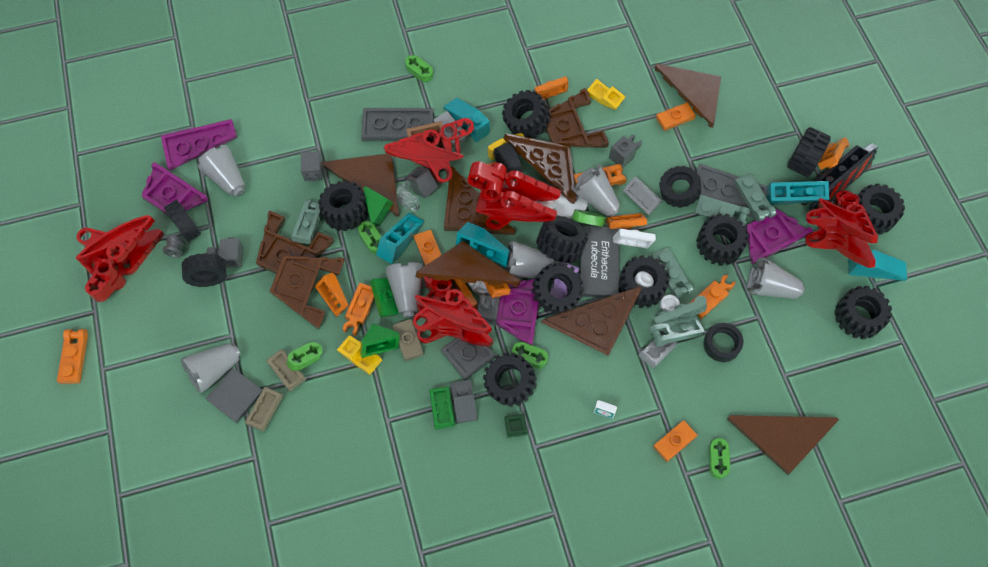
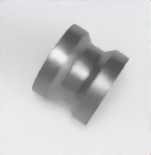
M168 236L166 239L167 245L164 246L162 252L170 257L180 258L183 253L182 248L185 247V240L176 236Z

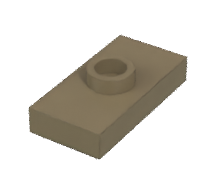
M409 319L394 324V331L400 334L399 346L405 362L424 356L412 320Z
M281 349L266 361L289 392H291L303 383L306 378L300 370L293 371L288 368V355Z
M264 387L244 423L265 432L284 397L283 394Z

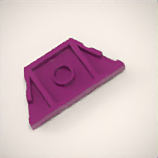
M152 163L151 167L153 169L151 175L147 177L142 198L166 215L168 214L163 207L176 199L185 211L209 200L205 194L159 164Z
M778 209L776 210V216L771 218L765 217L762 221H754L746 226V233L749 235L747 241L751 264H756L755 262L760 257L767 258L805 238L813 232L812 228L808 227L806 229L799 225L796 219L786 216L785 213Z
M535 279L522 280L518 287L508 284L511 291L509 295L500 296L496 320L497 326L529 345H533L538 302H534V294L531 291L533 288L532 283Z

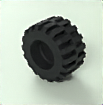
M522 90L519 91V94L514 93L512 98L507 99L508 103L503 106L505 110H502V118L513 135L522 133L524 137L536 138L539 133H544L543 129H547V123H550L551 114L540 94H537L535 91L526 90L523 92ZM527 111H533L529 117L520 119Z
M812 127L806 129L787 164V168L808 178L827 149L831 136Z
M345 180L344 182L338 181L337 184L332 183L329 188L324 189V193L320 194L321 199L318 200L319 209L327 225L329 224L332 229L347 231L351 228L353 230L355 226L359 227L362 224L361 222L367 219L366 216L369 212L363 189L356 185L355 182L349 183V181ZM344 204H348L347 206H345V207H343V208H339V207H341V206L344 205Z
M880 184L868 185L867 188L864 187L858 194L859 204L865 208L878 235L889 232L904 215L903 211L905 210L904 200L900 199L901 195L899 192L896 193L894 188L891 187L890 189L885 184L883 186ZM871 205L879 207L883 213L875 211Z
M717 214L716 217L714 215L711 216L702 225L696 240L698 242L696 246L697 249H700V255H704L706 261L708 259L711 260V264L715 265V263H718L719 266H723L724 263L729 265L732 261H737L744 251L749 235L746 233L747 228L742 226L744 223L742 221L738 222L735 216L731 218L730 214H725V216ZM714 235L725 236L731 244L724 245L717 242Z
M556 215L554 221L543 222L536 244H538V249L547 255L546 257L561 263H572L580 258L588 241V233L580 223L573 219Z
M640 255L639 259L633 257L622 268L619 277L620 293L640 287L633 279L640 271L647 272L654 280L652 287H642L633 307L639 305V308H643L646 305L647 308H650L652 304L654 306L657 305L659 300L661 301L668 288V270H664L666 267L664 264H659L660 260H652V256L644 258V255Z
M555 262L554 265L552 263L548 264L536 275L531 291L534 294V302L537 301V306L539 308L543 307V311H551V314H560L569 311L582 298L581 293L584 292V287H581L583 279L579 280L580 273H575L573 266L569 268L567 263L560 265V262ZM550 279H559L564 282L567 287L565 298H555L549 293L547 284Z
M857 286L855 289H850L835 307L837 308L835 315L838 316L835 320L841 324L839 326L840 329H845L847 335L852 334L853 338L856 339L859 336L861 339H866L867 337L872 338L877 335L890 322L889 319L892 317V313H890L892 306L888 305L889 299L883 297L885 294L882 292L878 293L876 288L870 289V286H864L863 288L862 286ZM855 306L866 309L871 319L860 316Z
M506 352L500 357L498 354L495 356L496 360H490L488 362L490 366L485 367L486 375H483V380H485V383H483L484 387L494 400L504 406L505 404L513 407V404L517 406L522 405V401L527 402L529 400L527 397L534 394L533 388L536 389L537 384L535 380H537V377L534 373L535 371L521 355L518 356L512 352L509 355ZM511 369L518 370L521 374L519 384L514 389L503 390L500 387V378L503 373Z

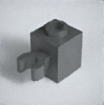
M634 134L629 139L623 136L611 146L609 159L624 168L634 159L636 150L641 147L642 141L640 140L638 143L632 142L635 139Z
M319 151L301 153V173L304 181L314 182L323 180L322 158Z
M418 166L405 177L406 182L412 187L414 193L426 198L438 188L430 170Z
M234 237L220 239L219 248H207V254L219 255L225 259L226 268L242 267L244 247L240 239Z
M490 294L480 295L478 312L489 325L496 326L500 297L492 298Z

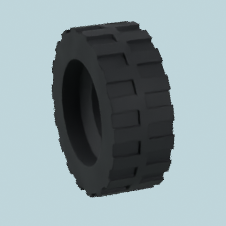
M675 166L663 173L664 175L660 178L659 186L662 199L668 205L682 208L698 200L701 194V180L695 170L686 166ZM686 180L690 187L687 192L676 194L671 189L673 182Z
M177 199L163 207L187 242L201 234Z
M199 253L191 255L182 261V279L191 286H215L225 281L227 277L226 261L219 255Z

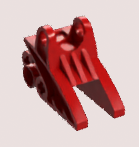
M463 118L443 125L438 132L432 129L412 135L410 138L406 137L398 140V142L386 144L383 148L385 153L409 160L428 168L437 182H447L452 177L449 162L464 157L461 154L459 138L470 134L474 129V124L470 119ZM463 122L469 126L467 132L464 129L457 132V128L461 127ZM444 129L450 130L451 137L448 138L444 135ZM428 135L434 138L432 144L426 140ZM439 140L441 141L443 149L435 146L438 144ZM455 140V152H452L451 141ZM440 169L446 172L445 179L439 177Z
M480 161L472 163L467 181L471 186L481 190L475 211L488 215L486 225L490 229L500 230L512 220L524 222L554 221L557 211L536 201L558 200L561 190L548 186V184L539 180L536 181V179L519 171L506 173L507 169L501 163H494L491 166ZM496 220L499 224H493L490 221Z
M840 191L836 194L835 204L820 198L818 209L811 210L806 214L807 223L818 226L817 231L805 237L806 245L819 249H836L852 261L868 268H874L876 260L868 243H877L878 235L865 208L859 204V196L850 191Z
M145 215L132 219L108 232L87 227L77 233L76 238L78 242L85 248L76 256V259L93 275L86 283L85 290L95 301H106L114 290L122 289L126 283L123 276L134 274L139 268L138 265L144 262L148 257L147 255L151 253L155 245L164 236V233L159 229L148 231L155 222L151 216ZM85 233H91V237L88 240H81ZM125 264H128V265L130 264L131 267H130V268H127V267L125 268L124 265H125Z
M423 276L426 287L430 292L426 297L415 295L419 312L413 318V325L418 330L417 337L420 342L430 343L445 336H452L478 346L490 347L494 344L493 339L488 335L492 331L491 326L482 318L461 291L452 288L450 279L449 281L433 280L434 277ZM420 318H424L426 320L424 324L418 326L417 321ZM429 330L431 332L429 338L424 339L420 336L423 331Z

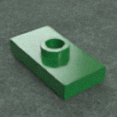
M388 278L372 279L370 284L380 318L398 315L399 312Z
M449 386L429 389L435 430L455 427Z

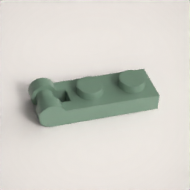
M753 174L735 179V186L748 208L751 209V213L757 222L764 220L765 217L771 218L776 216L774 206H771Z
M700 195L694 214L708 218L713 215L716 217L717 214H722V216L730 214V217L733 218L734 212H738L740 215L737 221H742L744 223L742 226L746 227V218L750 214L751 209Z
M310 199L305 200L291 236L293 242L311 244L322 214L317 202H313Z
M669 247L651 255L652 260L658 259L660 260V265L664 264L666 266L664 270H668L669 273L668 288L672 295L679 299L684 294L689 295L694 292L692 284L688 282Z
M697 296L695 302L687 305L680 304L669 312L662 311L656 315L657 317H654V322L659 324L703 313L707 309L706 298L704 296Z
M697 316L654 324L648 328L649 334L654 337L656 347L699 337L705 332Z

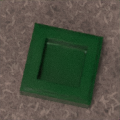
M524 414L504 417L507 438L528 435Z

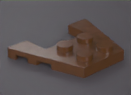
M586 88L580 90V93L570 96L564 103H559L549 109L551 120L550 123H547L546 132L550 142L570 147H608L609 142L604 130L585 134L575 108L590 105L591 99Z
M269 211L256 264L276 274L283 256L317 258L333 244L334 239L318 232L309 247L293 242L277 234L285 222L284 216Z
M283 256L270 293L319 329L325 311L306 304L319 270L339 276L345 258Z

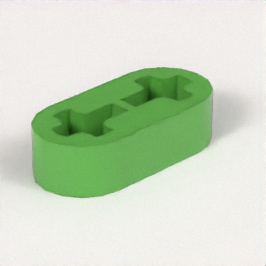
M410 55L406 58V69L423 82H429L433 79V69L429 64L416 55Z
M574 209L572 219L575 221L600 227L604 226L606 217L601 214Z
M369 221L362 222L358 227L360 237L372 254H376L378 247L373 246L372 241L375 240L379 244L381 235L374 224ZM365 228L370 230V236L367 234L366 231L364 232Z
M311 342L290 352L287 358L288 368L293 371H299L320 360L322 355L321 345Z
M524 342L514 344L512 353L518 354L521 348L524 349V353L521 356L532 367L541 369L547 365L548 354L543 349ZM541 355L542 360L539 363L536 362L535 357Z
M716 438L711 442L708 449L709 471L714 478L723 479L730 472L729 444L724 439ZM717 444H720V447L724 449L720 452V456H718V450L714 449ZM719 461L721 468H724L721 474L717 469H715V467L718 466Z

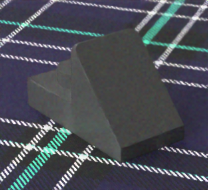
M471 380L451 383L457 424L477 421Z

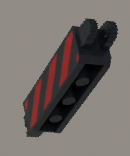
M872 143L865 148L856 145L838 161L836 166L829 168L815 180L829 181L828 202H831L836 198L838 192L844 191L872 167L878 146ZM819 201L813 202L809 209H818Z

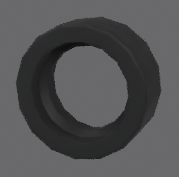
M505 143L494 148L495 161L506 167V173L510 171L522 173L519 157L511 144Z
M718 323L709 329L704 337L703 345L705 352L710 358L723 363L730 362L737 357L743 348L744 340L741 332L732 324ZM717 333L729 335L734 340V349L729 353L720 352L712 344L713 336Z

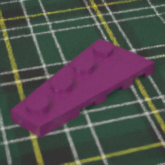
M232 119L161 136L169 171L203 155L214 147L217 148L237 138Z

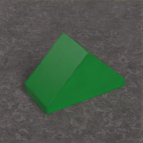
M367 186L363 187L370 221L372 224L379 226L386 217L393 202Z
M372 324L361 341V358L398 349L399 332Z

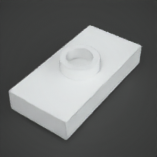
M619 229L613 236V243L641 248H649L656 240L655 234L644 233L638 230Z

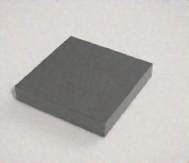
M455 338L440 349L441 353L464 381L487 365L490 360L495 359L496 356L487 346L474 345L461 341L459 338Z
M232 368L206 397V400L234 422L238 423L255 404L262 389Z

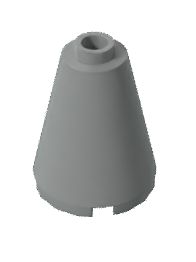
M220 145L222 147L220 149L214 147L205 152L199 159L200 164H197L199 170L228 195L238 197L243 194L245 183L230 148L227 145Z
M599 164L596 169L591 167L583 172L576 179L578 183L571 185L574 193L605 216H614L618 213L620 203L603 168Z
M510 241L507 247L510 250L508 265L504 269L516 278L535 277L548 264L552 263L554 265L557 261L546 257L547 255L543 254L540 250L516 241Z
M760 257L755 262L758 263L757 267H752L750 270L747 288H750L748 293L752 295L797 299L804 292L805 287L801 280L766 258Z
M409 262L408 265L401 266V263L386 267V275L398 312L403 314V317H413L418 312L415 295L421 296L423 277L417 278L415 276L416 272L423 268L421 263Z
M228 343L185 356L180 361L185 373L187 372L190 376L189 380L199 393H203L239 361L238 356L241 353L236 345L232 346Z

